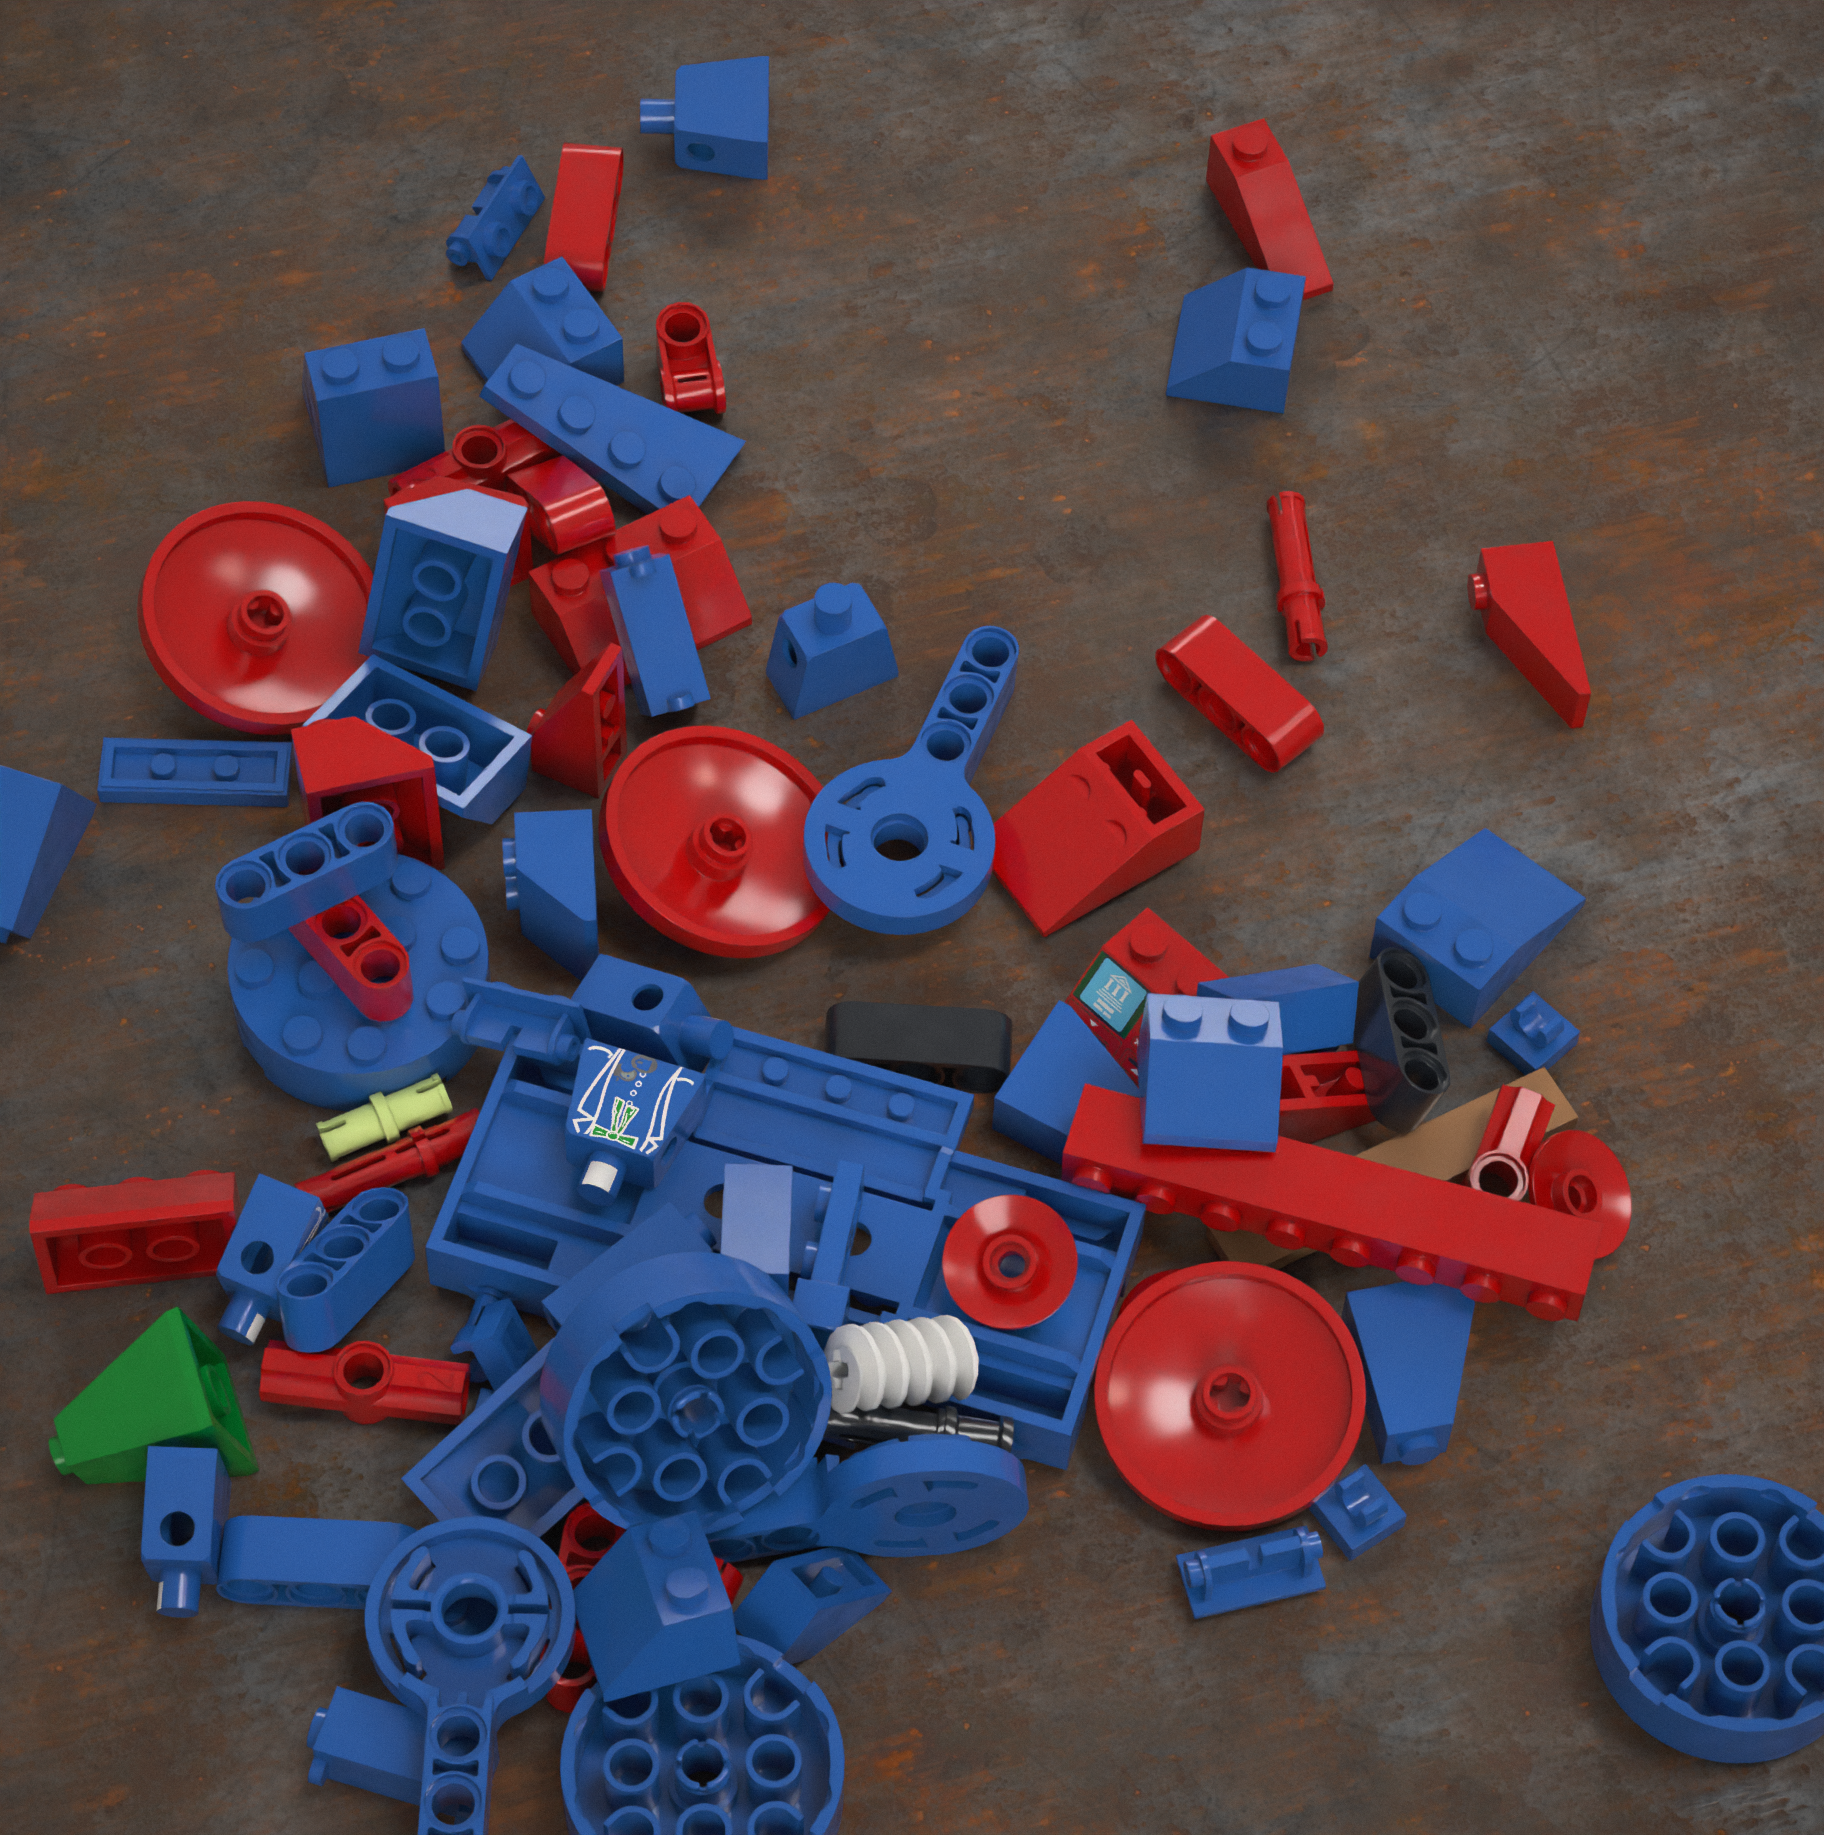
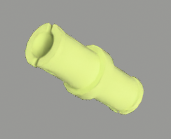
M438 1073L426 1080L385 1097L381 1091L370 1095V1103L325 1122H318L316 1127L331 1162H334L339 1157L382 1139H386L388 1144L401 1139L399 1132L444 1113L449 1114L453 1112V1108Z

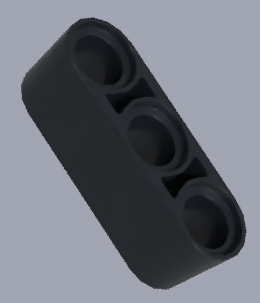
M1389 947L1380 952L1359 980L1354 1038L1367 1102L1372 1115L1389 1130L1397 1133H1409L1418 1127L1450 1086V1072L1427 970L1421 961L1410 952L1401 948Z
M861 1001L841 1002L831 1006L826 1013L823 1052L967 1093H995L1000 1090L1011 1073L1013 1023L1006 1014L989 1009Z

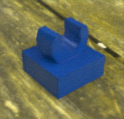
M1532 991L1489 1028L1486 1042L1526 1076L1543 1067L1546 1070L1552 1067L1577 1045L1580 1031Z
M510 1298L487 1303L477 1325H468L461 1328L450 1347L453 1354L464 1351L474 1352L476 1358L472 1359L470 1363V1382L479 1383L489 1380L494 1391L500 1388L538 1352Z
M1366 1464L1335 1483L1323 1497L1309 1508L1349 1561L1404 1527L1407 1516Z

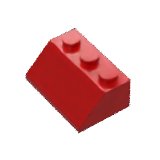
M690 495L617 529L613 536L581 546L529 571L531 613L573 675L578 673L610 643L620 646L599 570L615 566L613 555L629 549L649 545L651 555L656 553L670 554L697 651L752 624L751 612L722 540ZM623 656L624 686L631 683Z
M355 716L338 720L320 719L307 726L291 729L305 826L349 805L359 802H373L384 807L392 817L398 854L419 860L436 870L445 869L435 767L431 755ZM366 841L359 843L356 846L368 847L374 845L376 842Z
M198 1170L189 1173L186 1177L153 1180L147 1177H132L115 1185L86 1187L80 1184H66L50 1192L34 1193L29 1229L46 1294L216 1276L217 1267L242 1213L235 1172L220 1173L215 1170Z

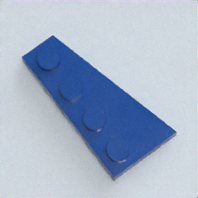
M517 343L484 385L479 397L647 515L688 495L700 507L746 442Z

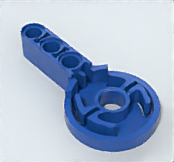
M983 626L967 635L910 751L898 758L864 763L841 773L819 792L811 804L804 826L803 864L810 885L821 901L831 911L851 924L884 934L911 935L925 933L946 926L966 914L978 902L987 888L994 861L995 830L987 807L969 785L1015 689L1019 645L1016 638L1007 630L996 626ZM850 798H852V799H851L850 801H848L845 805L843 804L845 801H847V800H849ZM826 831L829 832V833H828V840H827V847H826V843H825V832H826ZM970 831H971L972 838H973L974 850H971L970 836H969V832H970ZM898 839L912 843L919 849L921 854L911 860L895 861L879 854L876 848L886 841ZM841 858H842V862H843L844 867H841L840 860H839V859H841ZM929 888L932 889L919 897L916 896Z
M967 1435L908 1436L909 1441L900 1442L896 1438L854 1453L849 1459L840 1464L838 1455L826 1454L818 1465L817 1457L812 1458L803 1473L780 1497L774 1490L759 1503L740 1513L744 1521L705 1535L713 1556L724 1560L723 1564L824 1546L843 1547L859 1553L895 1558L951 1554L994 1541L1012 1531L1024 1520L1029 1509L1025 1469L1020 1460L1010 1452L990 1444L971 1441V1438Z
M463 1516L428 1525L399 1543L384 1559L375 1573L365 1605L364 1623L371 1660L377 1674L388 1690L401 1703L420 1714L427 1722L418 1835H488L496 1734L506 1720L533 1706L553 1688L567 1667L576 1638V1607L573 1588L564 1566L551 1548L530 1531L508 1521L492 1517ZM433 1566L434 1569L426 1576V1578L420 1585L419 1589L415 1590L419 1581L426 1574V1572ZM518 1571L521 1572L531 1590L530 1593H528L523 1580L517 1573ZM464 1598H481L495 1606L497 1610L495 1621L486 1631L477 1635L465 1636L457 1634L448 1628L443 1620L446 1610L452 1604ZM549 1601H550L552 1610L549 1609ZM390 1639H394L398 1653L404 1662V1668L407 1672L406 1674L404 1673L402 1665L394 1652ZM545 1644H549L542 1659L534 1668L532 1675L523 1681L530 1674L531 1667L541 1655ZM424 1673L425 1677L422 1680L418 1679ZM460 1736L469 1737L478 1743L472 1752L464 1756H451L442 1750L449 1740ZM451 1804H463L473 1810L472 1815L466 1821L456 1825L445 1824L436 1818L444 1807Z

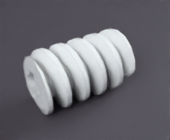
M941 1315L931 1319L918 1317L909 1321L897 1319L884 1324L880 1322H869L861 1326L847 1324L836 1328L830 1335L824 1349L832 1381L831 1407L840 1414L851 1412L856 1406L863 1411H871L878 1408L879 1404L890 1409L901 1406L903 1401L911 1406L923 1404L927 1399L935 1404L949 1400L951 1395L960 1401L968 1398L974 1390L978 1377L979 1357L975 1342L968 1328L958 1318L950 1315Z

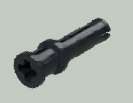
M879 1404L878 1408L871 1411H863L856 1406L853 1411L843 1414L838 1413L831 1407L823 1438L828 1437L873 1446L896 1438L900 1442L909 1441L908 1436L961 1434L969 1436L971 1441L990 1444L1011 1453L1014 1420L1013 1417L1000 1416L998 1421L958 1415L956 1407L944 1406L943 1409L937 1408L935 1413L907 1410L900 1407L888 1409Z

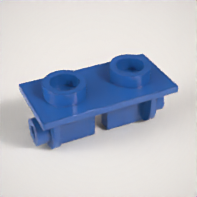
M518 155L510 167L503 166L500 170L490 173L486 185L471 206L478 216L465 215L455 232L451 233L446 240L448 247L446 256L452 263L458 266H465L467 262H476L486 280L492 281L545 199L523 155Z
M464 977L462 980L469 1005L466 1010L458 1009L455 1012L451 1022V1031L454 1035L460 1036L464 1044L504 1051L512 1035L515 1033L519 1034L512 1045L516 1055L546 1061L554 1065H561L565 1060L574 1061L578 1055L580 1043L584 1044L586 1038L592 1039L582 1004L572 1001L561 995L548 996L517 989L504 982L496 981L491 983L469 977Z
M1307 1525L1176 1555L1177 1565L1194 1619L1326 1589V1583L1318 1559L1323 1558L1322 1543L1318 1532H1309Z

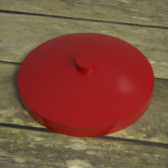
M257 501L231 502L202 510L178 524L167 534L154 552L141 581L138 594L137 617L141 641L153 668L162 681L179 699L199 714L216 723L243 732L261 735L291 734V729L302 727L369 658V656L359 654L358 651L374 575L361 554L349 541L326 523L307 513L280 504Z
M689 726L666 731L650 738L631 752L620 765L601 803L598 824L600 848L608 873L623 898L638 915L656 930L684 946L707 954L729 958H756L779 953L797 945L809 937L831 911L810 885L803 864V840L806 817L811 804L823 789V786L805 766L786 751L771 742L740 730L718 726ZM827 831L825 832V843H826V847H827V840H828V833H829V832H827ZM841 858V859H839V860H840V864H841V867H844L843 862H842V858Z
M1216 1261L1187 1267L1165 1276L1141 1292L1124 1309L1107 1335L1099 1356L1094 1385L1095 1413L1100 1437L1110 1461L1126 1484L1143 1501L1174 1520L1202 1529L1224 1532L1248 1531L1278 1524L1296 1516L1323 1497L1345 1471L1354 1454L1361 1434L1366 1404L1365 1376L1357 1346L1350 1331L1332 1306L1315 1290L1287 1273L1268 1266L1239 1261Z

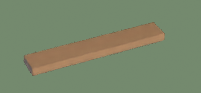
M1545 1067L1507 1084L1512 1087L1522 1086L1540 1093L1546 1100L1555 1104L1542 1142L1556 1133L1576 1128L1577 1114ZM1500 1088L1421 1124L1414 1131L1402 1133L1355 1156L1459 1184L1469 1172ZM1207 1226L1206 1237L1221 1261L1255 1263L1277 1270L1317 1251L1306 1247L1297 1250L1284 1249L1273 1245L1263 1235L1241 1229L1234 1232H1223Z

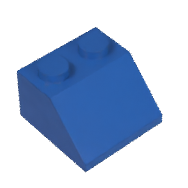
M562 256L511 280L461 341L463 352L486 383L516 343L613 385H619L624 382L623 338Z
M1247 267L1184 295L1166 396L1284 414L1306 276Z
M592 809L514 813L515 838H503L502 840L507 910H519L521 934L582 982L599 956Z
M1147 993L1137 1046L1142 1143L1276 1152L1283 1061L1279 1002Z
M697 1510L628 1528L573 1590L576 1619L604 1703L741 1665L732 1605Z

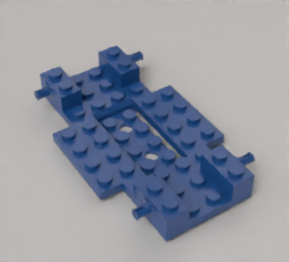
M732 1026L734 1041L729 1054L723 1059L710 1058L704 1073L706 1074L707 1100L704 1115L659 1185L655 1188L647 1189L623 1181L613 1205H596L578 1194L576 1188L584 1169L570 1164L566 1160L565 1125L583 1044L580 1043L579 1052L574 1061L565 1060L561 1065H554L546 1061L516 1055L512 1045L519 1034L514 1033L512 1035L425 1247L430 1284L466 1294L475 1300L465 1326L477 1325L487 1303L507 1298L511 1299L517 1310L546 1318L542 1300L669 1201L674 1204L684 1217L691 1212L700 1217L717 1241V1244L711 1248L713 1253L720 1254L722 1219L710 1215L706 1211L704 1203L712 1193L724 1190L725 1164L793 1166L789 1277L797 1284V1280L801 1276L803 1256L807 1242L819 1243L823 1223L814 1222L816 1200L821 1182L833 1184L838 1159L865 1164L864 1197L857 1227L869 1235L871 1244L862 1254L850 1256L844 1286L850 1287V1295L855 1296L864 1305L880 1306L884 1304L898 1309L896 1314L882 1311L881 1316L850 1307L848 1324L858 1326L869 1322L884 1324L897 1319L909 1321L918 1317L931 1319L941 1315H950L958 1318L968 1328L975 1342L979 1357L978 1377L974 1390L968 1398L960 1401L951 1395L949 1400L935 1404L927 1399L922 1405L936 1409H943L944 1406L956 1407L958 1415L998 1421L1000 1416L1013 1417L1014 1433L1011 1454L1018 1459H1029L1067 1471L1086 1414L1089 1387L1118 1298L1124 1297L1142 1242L1146 1204L958 1151L974 1108V1094ZM1009 1194L1034 1198L1057 1212L1072 1233L1078 1254L1076 1280L1064 1304L1046 1320L1031 1327L1016 1330H1002L983 1325L963 1312L947 1289L942 1267L946 1239L961 1215L985 1199ZM1018 1255L1007 1256L1001 1263L1000 1271L1006 1277H1017L1023 1272L1025 1261ZM789 1290V1298L793 1302L795 1291ZM828 1437L822 1438L823 1441L854 1449L856 1443L846 1442L845 1440Z

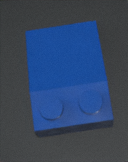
M1484 828L1416 875L1380 913L1376 919L1369 957L1375 960L1382 950L1389 947L1401 948L1413 954L1427 970L1434 1003L1471 1029L1585 905L1586 898L1494 833Z
M554 1338L401 1478L439 1521L463 1516L492 1517L516 1524L542 1540L567 1519L572 1511L587 1501L576 1487L549 1440L541 1415V1376L544 1362Z

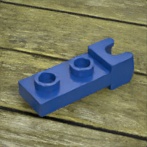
M840 1159L837 1162L833 1184L824 1182L820 1184L814 1212V1222L823 1223L819 1243L808 1241L806 1244L801 1276L797 1280L793 1304L812 1330L823 1352L830 1335L836 1328L847 1325L849 1322L850 1287L844 1286L864 1197L865 1164Z

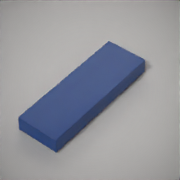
M103 737L97 789L99 801L114 803L289 807L293 765L292 742Z

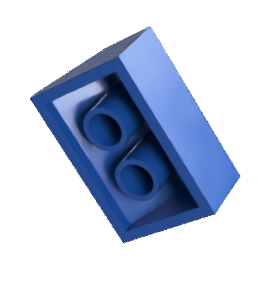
M464 489L389 507L385 516L358 653L369 657L374 654L394 665L477 691L497 646L528 508L471 489Z
M374 654L302 725L304 727L320 719L338 720L355 716L431 755L435 767L438 805L462 818L493 824L526 789L532 742L531 734Z

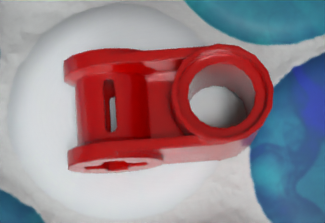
M677 302L668 305L660 311L656 319V353L662 405L679 413L713 409L716 414L726 413L723 374L720 362L716 359L710 323L706 312L699 306L689 302ZM679 340H688V342H677V341H679Z

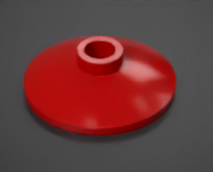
M1566 1130L1548 1137L1538 1147L1531 1161L1528 1175L1530 1203L1603 1223L1604 1226L1595 1259L1611 1254L1626 1237L1632 1215L1631 1192L1622 1165L1612 1150L1603 1141L1590 1133L1580 1130Z
M999 1195L975 1204L956 1221L944 1245L942 1258L943 1275L950 1295L969 1317L983 1325L996 1329H1023L1046 1320L1064 1304L1071 1293L1077 1276V1248L1067 1224L1051 1207L1027 1196ZM1010 1255H1018L1025 1261L1023 1272L1014 1278L1006 1277L1000 1271L1002 1261Z

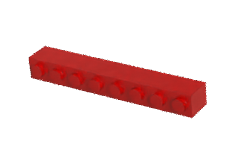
M1086 1083L1062 1157V1181L1135 1200L1136 1202L1146 1204L1147 1211L1157 1214H1170L1175 1211L1200 1218L1205 1225L1215 1230L1234 1232L1241 1229L1263 1235L1270 1243L1284 1249L1297 1250L1306 1247L1330 1254L1335 1261L1350 1267L1360 1268L1372 1265L1394 1271L1400 1279L1416 1285H1430L1434 1282L1459 1289L1464 1296L1477 1302L1495 1303L1500 1300L1522 1306L1531 1315L1547 1321H1561L1565 1318L1578 1322L1604 1226L1603 1223L1278 1136L1276 1152L1142 1143L1140 1098Z

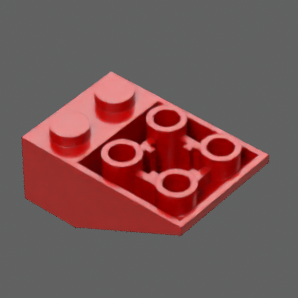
M1130 720L1078 749L993 824L995 830V853L992 872L1044 938L1200 850L1205 809L1134 721Z

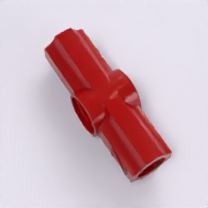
M512 419L493 428L487 425H473L457 433L451 449L389 479L388 491L390 496H393L400 489L408 485L421 484L437 476H443L505 492V475L548 461L561 454Z
M1503 1084L1497 1094L1469 1172L1461 1182V1185L1483 1191L1480 1187L1479 1176L1486 1173L1497 1174L1508 1184V1198L1520 1201L1528 1189L1531 1161L1542 1143L1555 1104L1546 1100L1542 1094L1522 1086L1512 1087Z
M269 1340V1344L264 1350L261 1365L259 1395L263 1402L342 1411L343 1415L349 1420L359 1424H375L387 1417L460 1425L465 1418L468 1405L471 1369L470 1364L392 1355L383 1346L371 1341H356L345 1346L343 1349L331 1347L320 1352L307 1353L290 1348L284 1341ZM371 1376L380 1380L375 1386L368 1389H358L351 1386L356 1379Z

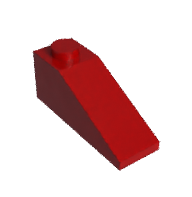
M1265 119L1256 120L1211 135L1206 181L1256 268L1306 276L1303 300L1333 291L1334 283L1289 160Z
M1546 541L1481 548L1477 571L1474 574H1469L1467 580L1471 609L1473 611H1481L1486 634L1571 729L1582 728L1591 697V690L1554 542Z
M610 643L557 691L546 710L539 708L534 713L526 731L532 735L530 750L532 771L598 799L627 753L623 648L613 643Z
M1357 1050L1283 1055L1278 1136L1311 1143L1376 1121L1368 1106Z

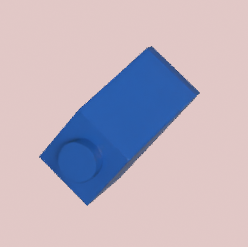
M833 1546L773 1561L733 1613L736 1629L744 1637L773 1647L783 1653L784 1660L789 1664L811 1659L884 1602L892 1590L856 1551Z

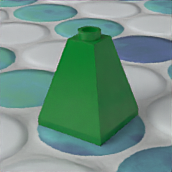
M179 1307L168 1310L161 1315L53 1419L58 1435L49 1438L48 1441L52 1458L63 1476L74 1473L85 1484L146 1481L148 1446L218 1449L229 1477L249 1476L259 1471L226 1356Z

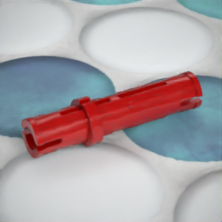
M1283 491L1279 493L1282 510H1279L1278 500L1274 495L1266 503L1280 590L1276 593V606L1278 612H1282V616L1285 617L1290 657L1298 661L1315 660L1312 643H1315L1316 654L1319 657H1322L1328 650L1321 611L1325 607V594L1323 588H1320L1319 584L1316 583L1305 513V499L1298 492Z
M475 1107L451 1120L425 1130L421 1126H417L407 1131L408 1137L396 1141L394 1144L370 1152L339 1165L330 1171L301 1182L299 1181L293 1185L297 1189L319 1197L327 1214H330L346 1206L354 1197L366 1190L381 1187L391 1188L396 1184L422 1174L426 1178H430L440 1173L439 1167L463 1156L480 1112Z

